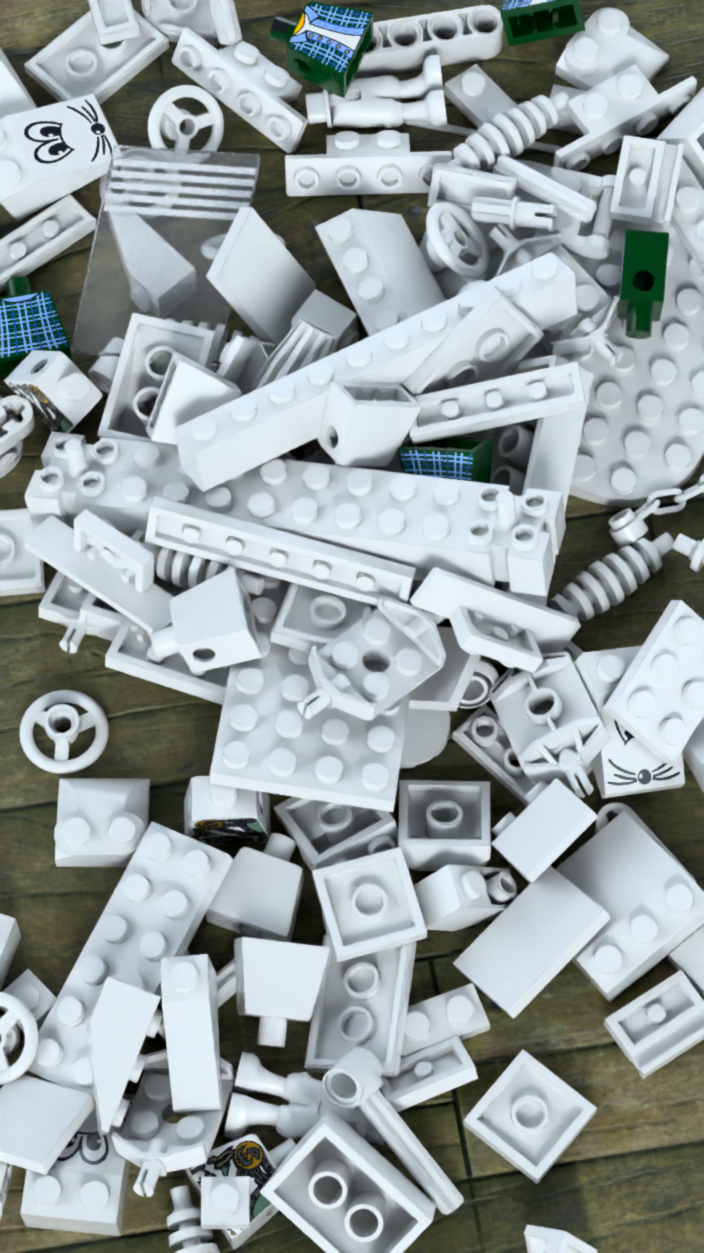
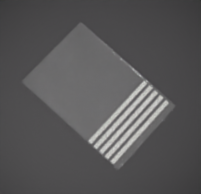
M113 146L70 347L72 353L120 357L132 313L215 331L216 340L212 364H221L219 358L224 349L232 306L207 279L206 275L240 207H252L261 162L259 154Z

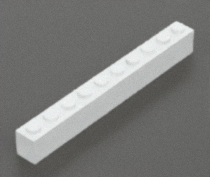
M549 252L177 426L174 430L181 468L204 492L318 438L332 381L399 383L410 394L411 392L403 383L493 287L541 331L577 314L575 273L552 252Z

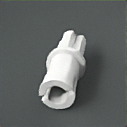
M477 196L472 203L471 216L474 221L509 225L510 230H516L517 227H527L553 232L556 221L546 217L557 218L558 209L557 204L524 202L518 196H514L513 200Z

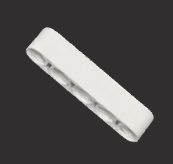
M480 5L373 22V38L367 49L369 52L365 53L354 79L422 70L424 60L429 55H439L441 66L495 57L500 53L503 45L504 25L501 13L496 7Z

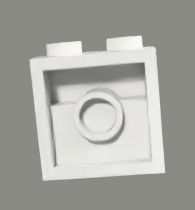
M291 797L274 806L277 819L296 842L302 859L311 871L390 850L398 845L397 825L395 819L388 811L299 797Z

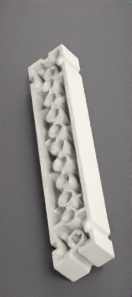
M54 431L51 432L41 455L44 469L34 471L24 495L34 530L51 514L69 527H74V519L86 509L97 517L110 521L121 533L132 536L137 530L146 531L150 505L154 497L157 496L415 567L414 579L425 580L431 570L437 567L493 588L495 581L509 582L511 592L541 596L547 595L554 571L553 554H559L566 530L562 492L527 488L523 496L513 495L510 492V487L506 485L280 458L269 460L202 492L181 468L178 446L101 437L93 445L86 443L85 435Z

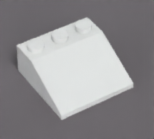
M622 811L556 868L559 873L604 908L611 917L596 935L571 959L610 1004L704 924V891L625 811Z

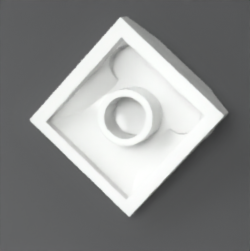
M605 7L595 11L585 22L586 30L577 32L568 42L556 64L555 74L580 90L587 91L636 64L647 80L651 82L668 62L669 55L635 29L631 28L629 19L624 12L616 8Z
M60 778L57 824L54 829L56 867H127L149 827L150 779Z
M399 780L398 847H402L409 869L416 871H438L448 864L481 867L487 864L491 853L490 781Z

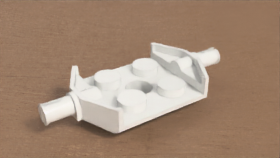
M498 224V229L495 226L489 236L505 252L504 259L494 278L549 252H552L575 273L577 314L542 330L544 335L539 342L551 355H564L584 350L592 352L596 350L609 366L615 365V362L618 363L623 357V352L610 341L607 332L617 313L619 297L616 295L612 300L561 245L562 236L560 234L528 238L521 241L517 240L504 224Z
M386 596L380 597L377 609L317 651L315 645L311 647L308 663L317 689L307 698L298 702L297 706L302 715L305 713L304 717L311 719L316 713L327 706L330 710L337 708L361 719L373 720L443 668L446 652L437 625L445 620L446 617L421 610ZM368 660L379 661L386 667V670L384 672H371L366 669L363 663Z
M567 652L541 654L544 661L534 673L518 667L509 668L490 688L488 694L528 779L567 777L574 790V794L578 798H583L586 796L579 782L582 783L588 795L594 789L587 777L585 768L609 741L610 736L596 711L570 654ZM548 700L554 701V706L548 713L543 715L534 714L535 708L540 703Z
M167 1049L145 1055L147 1056L144 1065L145 1072L121 1134L118 1136L117 1132H113L111 1135L116 1152L141 1168L137 1181L133 1186V1190L138 1195L144 1197V1193H146L147 1197L152 1196L159 1176H166L167 1172L199 1166L207 1162L236 1079L232 1064L221 1057L222 1108L174 1113ZM173 1115H188L187 1117L182 1118L178 1123L167 1122V1120Z

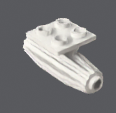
M303 318L298 320L272 354L274 346L269 343L237 335L235 340L230 341L224 347L219 358L221 365L216 373L235 383L242 392V396L333 354L339 339Z

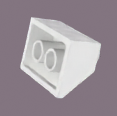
M329 1109L297 1143L260 1190V1193L326 1253H403L431 1224L436 1209V1204L332 1109Z

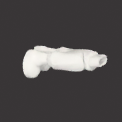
M429 55L426 57L421 74L408 80L399 81L397 77L392 75L353 79L345 98L331 92L329 95V91L323 89V92L305 94L309 124L327 122L328 128H333L334 126L344 128H395L401 126L404 121H421L437 128L447 126L439 55ZM401 99H423L411 103L400 102Z
M242 1052L234 1091L245 1094L258 1092L283 1097L284 1100L289 1102V1105L278 1106L243 1094L232 1093L223 1137L235 1140L242 1137L249 1126L271 1125L276 1126L277 1132L285 1138H291L292 1140L302 1139L329 1109H332L367 1142L381 1145L385 1143V1140L358 1106L350 1110L349 1108H343L332 1103L324 1093L322 1081L311 1078L312 1076L307 1072L290 1073L285 1078L264 1068L261 1065L260 1059L254 1053Z

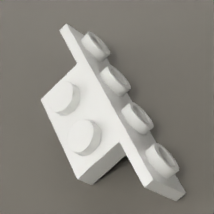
M189 27L184 28L172 57V63L285 152L292 153L296 151L308 119L287 103L298 99L302 85L291 78L285 69L276 66L260 54L255 46L243 40L240 43L217 50Z
M635 64L567 101L565 111L584 136L557 150L553 166L579 172L593 158L603 153L608 155L618 150L622 146L624 135L635 136L639 134L642 136L651 132L660 121L671 115L676 117L694 98L697 80L694 76H691L658 94Z
M384 130L377 134H358L352 131H343L336 135H326L327 154L285 155L286 194L288 196L429 193L435 163L447 164L452 160V151L410 152L409 133H399L394 130Z
M85 509L74 519V529H72L51 514L24 539V547L150 633L172 626L169 602L174 596L154 583L155 555L143 543L133 541L118 531L110 521L99 518Z
M437 567L431 570L410 599L412 606L449 618L457 637V643L467 653L475 656L480 654L495 659L508 668L518 667L532 673L544 661L540 651L546 653L562 652L581 626L576 617Z

